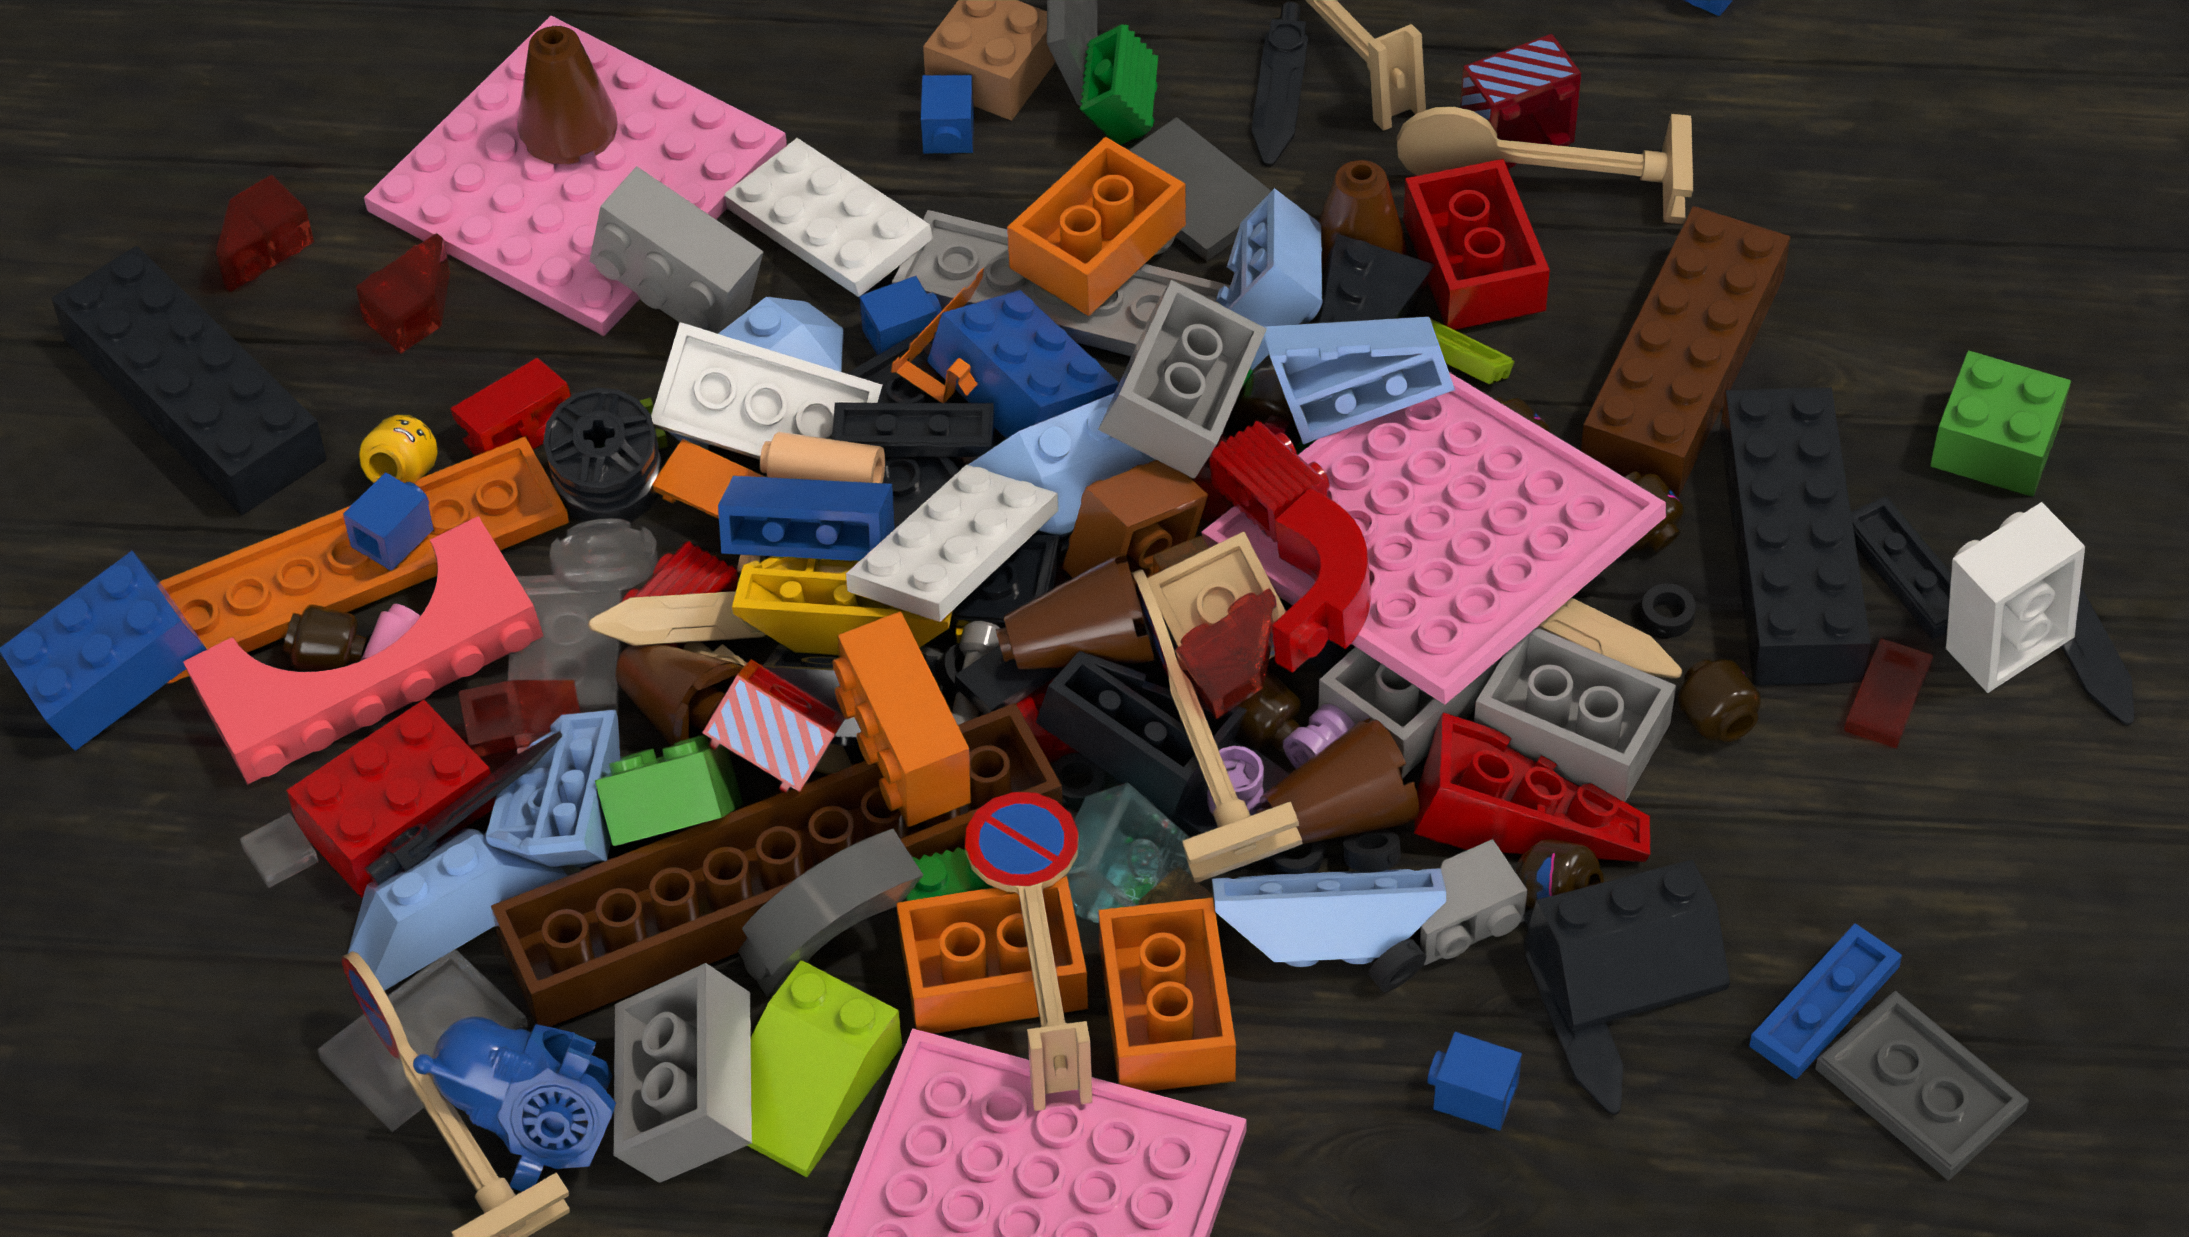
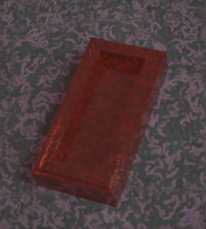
M1880 638L1847 717L1844 731L1897 749L1930 670L1933 655Z

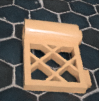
M777 432L772 441H765L760 455V470L762 473H767L769 478L883 483L885 452L880 446ZM740 555L737 572L741 574L744 564L755 560L761 563L764 561L765 556Z

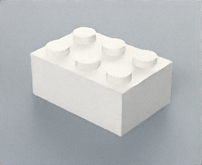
M2042 502L2025 513L2016 512L2001 524L1997 531L1981 541L1972 540L1966 543L1956 553L1952 561L1946 649L1987 693L2075 637L2085 546Z

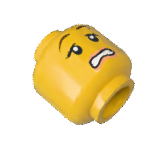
M394 415L384 419L364 438L359 451L360 466L366 477L373 483L385 472L403 483H415L424 477L434 466L438 454L437 443L431 430L421 420L410 415Z

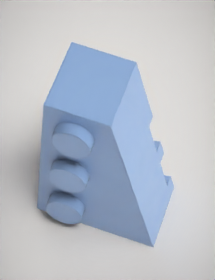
M1274 188L1240 223L1227 267L1234 272L1230 288L1224 285L1219 289L1216 301L1263 327L1309 323L1317 315L1323 303L1321 223ZM1263 337L1250 368L1252 370L1269 355L1265 337Z
M1429 317L1265 326L1267 330L1264 337L1268 352L1303 444L1455 390Z

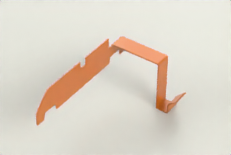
M984 268L977 273L976 279L967 289L964 287L910 344L909 350L900 359L898 357L892 363L891 373L896 372L940 403H945L955 392L957 377L959 378L958 385L966 396L974 389L977 382L970 373L971 366L958 358L948 368L946 382L943 385L911 362L934 338V333L937 331L942 313L964 307L972 298L983 278Z

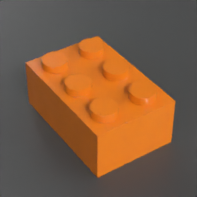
M1105 137L1007 226L1009 268L1087 316H1090L1186 225V184Z
M899 611L839 634V658L832 661L840 684L839 687L835 688L836 699L846 719L855 717L861 732L857 733V741L868 765L877 763L884 777L879 779V786L890 811L899 808L907 827L971 803L969 747L902 612Z
M1064 876L1052 886L1044 888L1042 892L1063 1013L1088 1009L1087 971L1068 878ZM994 887L896 903L900 942L916 1030L935 1034L1039 1017L1020 899L1016 892H1006Z
M1213 898L1098 910L1100 954L1118 1084L1142 1091H1154L1236 1082V1041Z

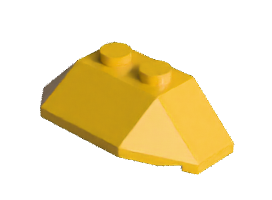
M771 556L761 563L755 560L743 565L732 604L734 615L793 652L839 655V634L899 611L902 612L920 648L949 629L953 611L941 622L848 592L846 573L859 561Z

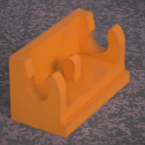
M682 438L652 483V487L655 492L663 495V499L670 503L679 500L719 519L718 504L733 476H765Z

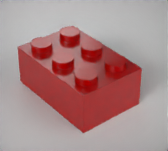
M1504 159L1405 178L1403 220L1419 260L1435 264L1428 284L1445 326L1455 330L1546 311L1550 269Z
M422 700L286 791L299 831L362 898L364 897L367 884L373 881L364 868L385 853L383 849L385 845L406 829L419 823H427L491 773L490 768L425 700ZM496 795L436 841L438 843L491 811L495 804Z

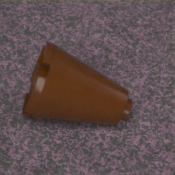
M549 26L540 29L531 37L528 46L517 119V130L520 140L522 139L526 144L527 151L533 157L552 164L570 165L580 162L579 156L593 150L596 156L605 151L615 138L618 125L615 107L578 35L572 29L564 26Z
M1356 160L1344 164L1336 173L1318 222L1321 223L1322 268L1337 234L1355 240H1362L1371 245L1409 256L1385 171L1376 163L1366 160Z
M1125 553L1115 555L1004 615L1006 627L996 629L1004 661L1015 659L1018 670L1065 667L1079 651L1116 664H1137L1155 660Z
M664 644L630 645L618 658L615 677L622 690L668 743L674 746L676 742L705 735L702 732L737 674L744 666ZM708 737L709 744L712 740L710 737ZM728 749L731 758L737 755L735 752Z
M1370 718L1356 723L1260 797L1261 809L1255 811V814L1291 801L1299 821L1297 829L1302 843L1307 844L1407 824L1409 821L1418 818L1419 802L1414 782L1403 786L1399 767L1406 765V762L1393 737L1377 719L1370 721Z

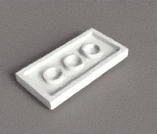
M798 138L728 190L724 195L727 209L857 297L867 292L933 239L929 223Z
M680 322L651 417L655 428L760 460L764 442L772 441L777 432L832 439L835 402L877 403L882 384Z
M965 465L846 573L848 592L941 622L1058 512V493L1034 486L1026 481H1018L989 472L981 467Z

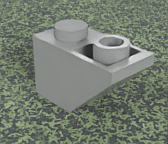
M1493 839L1443 861L1441 872L1446 888V902L1421 926L1420 949L1427 956L1424 965L1440 958H1454L1463 953L1471 944L1492 935L1495 937L1503 936L1524 921L1523 915L1525 913L1527 889Z

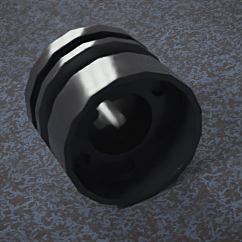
M593 388L575 393L557 406L546 423L543 444L554 488L570 516L590 526L612 528L633 522L650 510L659 496V493L654 491L652 483L663 466L651 414L637 398L618 389ZM605 444V447L598 448V445Z

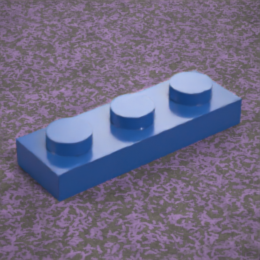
M1855 923L1751 1034L1749 1047L1797 1080L1900 967L1902 955Z

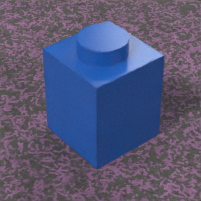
M923 75L921 97L923 154L973 153L974 102L972 75Z
M917 276L859 296L862 330L877 355L918 331L921 333L942 311L936 295L933 292L926 293Z
M385 472L343 513L351 547L392 571L434 530L428 506L429 500L426 494L414 483H403Z
M1455 1032L1447 1053L1438 1050L1430 1067L1427 1084L1435 1086L1433 1109L1500 1131L1519 1084L1522 1053Z

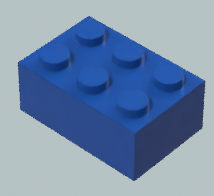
M1021 290L942 313L927 360L945 380L948 368L958 358L971 366L970 373L977 382V385L966 396L958 385L959 378L957 377L955 389L969 403H994V427L1006 439L1020 430L1115 393L1118 381L1097 360L1092 358L1064 329L1059 327Z
M133 551L122 557L0 647V653L45 721L75 751L184 671L186 668L183 661L207 650L163 585Z

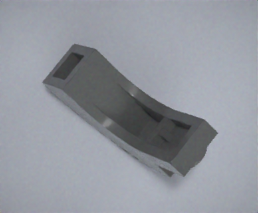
M894 829L874 835L836 853L783 888L765 903L744 925L742 930L748 938L739 948L738 953L744 960L746 970L756 979L767 998L775 995L800 960L807 963L821 947L844 930L868 917L896 907V903L903 902L923 877V873Z

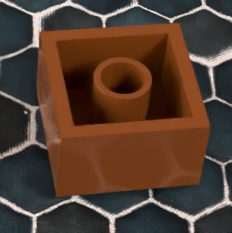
M1158 460L1144 465H1137L1129 471L1111 478L1095 481L1090 486H1087L1082 494L1074 530L1069 538V547L1063 569L1074 578L1115 555L1125 553L1130 572L1133 573L1142 569L1146 577L1149 578L1188 559L1208 494L1188 475Z

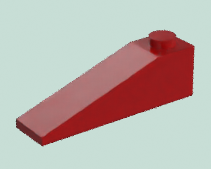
M1444 712L1441 714L1417 791L1419 814L1418 818L1415 819V834L1465 850L1493 839L1501 852L1524 854L1540 840L1555 839L1585 845L1595 853L1597 859L1647 861L1650 856L1649 815L1592 783L1583 784L1580 787L1554 772L1557 764L1541 755L1538 761L1535 762L1508 747L1512 738L1496 729Z

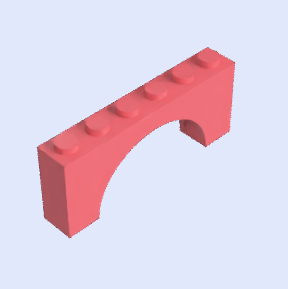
M479 516L430 539L437 559L438 573L435 590L429 604L417 622L402 637L367 659L327 671H287L255 660L231 637L183 661L200 700L247 785L262 777L271 776L279 772L284 766L312 752L321 751L330 746L334 741L362 727L371 726L380 721L384 716L412 702L421 701L432 692L462 677L471 676L483 666L511 652L521 651L531 642L543 637L533 603Z

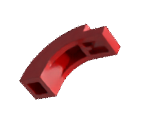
M1312 488L1308 489L1275 520L1279 558L1305 572L1316 581L1312 588L1272 625L1275 661L1278 665L1292 673L1309 657L1318 655L1328 639L1346 649L1355 640L1364 626L1371 602L1368 551L1361 529L1345 509Z

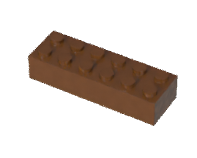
M1696 206L1692 207L1584 422L1581 452L1623 477L1635 471H1638L1641 476L1649 473L1656 474L1676 497L1680 496L1724 404L1725 391L1731 390L1784 279L1791 236Z

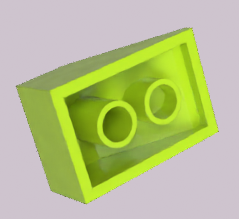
M800 960L769 1001L751 1036L752 1144L747 1146L808 1177L902 1048L899 1010Z

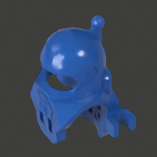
M484 1017L461 1018L442 1033L435 1045L432 1057L428 1054H420L413 1061L414 1070L423 1075L431 1073L433 1082L440 1093L456 1108L466 1111L472 1124L492 1131L504 1141L510 1153L521 1155L510 1182L511 1188L521 1192L537 1183L544 1165L554 1169L590 1166L616 1105V1102L606 1092L613 1075L606 1061L591 1055L596 1042L579 1036L574 1032L538 1024L535 1025L532 1032H529L522 1028L517 1030L507 1029L493 1020Z

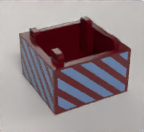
M1549 34L1463 66L1460 108L1474 111L1488 120L1496 131L1499 140L1568 147L1571 143L1575 142L1581 72L1553 34ZM1505 162L1508 169L1518 164L1512 162Z

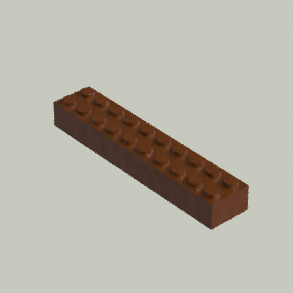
M1013 703L958 725L969 747L971 803L907 827L899 808L890 811L883 798L879 779L884 777L877 763L868 765L866 761L806 783L800 792L793 788L788 790L787 793L783 792L731 812L722 818L700 824L491 905L499 944L535 1023L551 1027L665 982L702 964H710L738 953L739 948L748 938L742 928L765 903L811 868L862 840L894 829L911 857L919 860L924 854L932 857L935 852L943 855L946 849L954 852L957 847L965 850L966 827L975 812L991 799L1012 792H1030L1054 799L1063 806L1062 785L1016 703Z

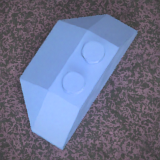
M765 297L718 333L842 372L843 328L805 301ZM669 432L679 441L683 438L704 449H708V445H710Z
M1113 393L1020 430L969 465L981 467L989 472L1018 481H1026L1034 486L1058 493V512L1035 533L1062 538L1072 534L1081 505V497L1087 486H1090L1095 481L1111 478L1129 471L1137 465H1144L1156 459L1098 430L1114 396Z
M616 710L561 715L550 725V733L534 741L526 749L558 731L563 736L530 770L497 794L486 839L489 846L549 867L571 865L587 867L594 863L607 861L610 850L611 837L595 780L611 773L609 763L620 760L618 717Z
M465 827L439 842L430 854L409 870L404 871L400 869L379 886L373 881L367 884L348 953L354 951L361 956L385 991L494 927L495 923L491 905L566 877L567 874L561 866L549 867L489 846L486 839L487 832Z
M1441 868L1422 869L1419 871L1411 869L1376 872L1344 871L1212 879L1215 912L1273 962H1285L1295 967L1311 966L1319 960L1342 959L1350 964L1370 963L1397 943L1409 939L1446 902V888Z

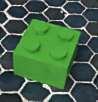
M1968 350L1938 428L1930 467L2034 497L2062 420L2071 380Z
M701 735L676 742L674 746L662 749L663 757L656 758L654 749H649L621 757V760L609 763L611 773L595 780L613 846L719 819L742 806L743 801L728 748L720 744L714 750L708 746L707 735Z

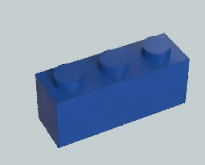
M733 476L718 504L721 554L860 561L895 530L892 484Z

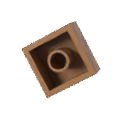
M958 0L923 46L925 75H972L974 106L1011 121L1056 62L1047 45V11L1018 0Z

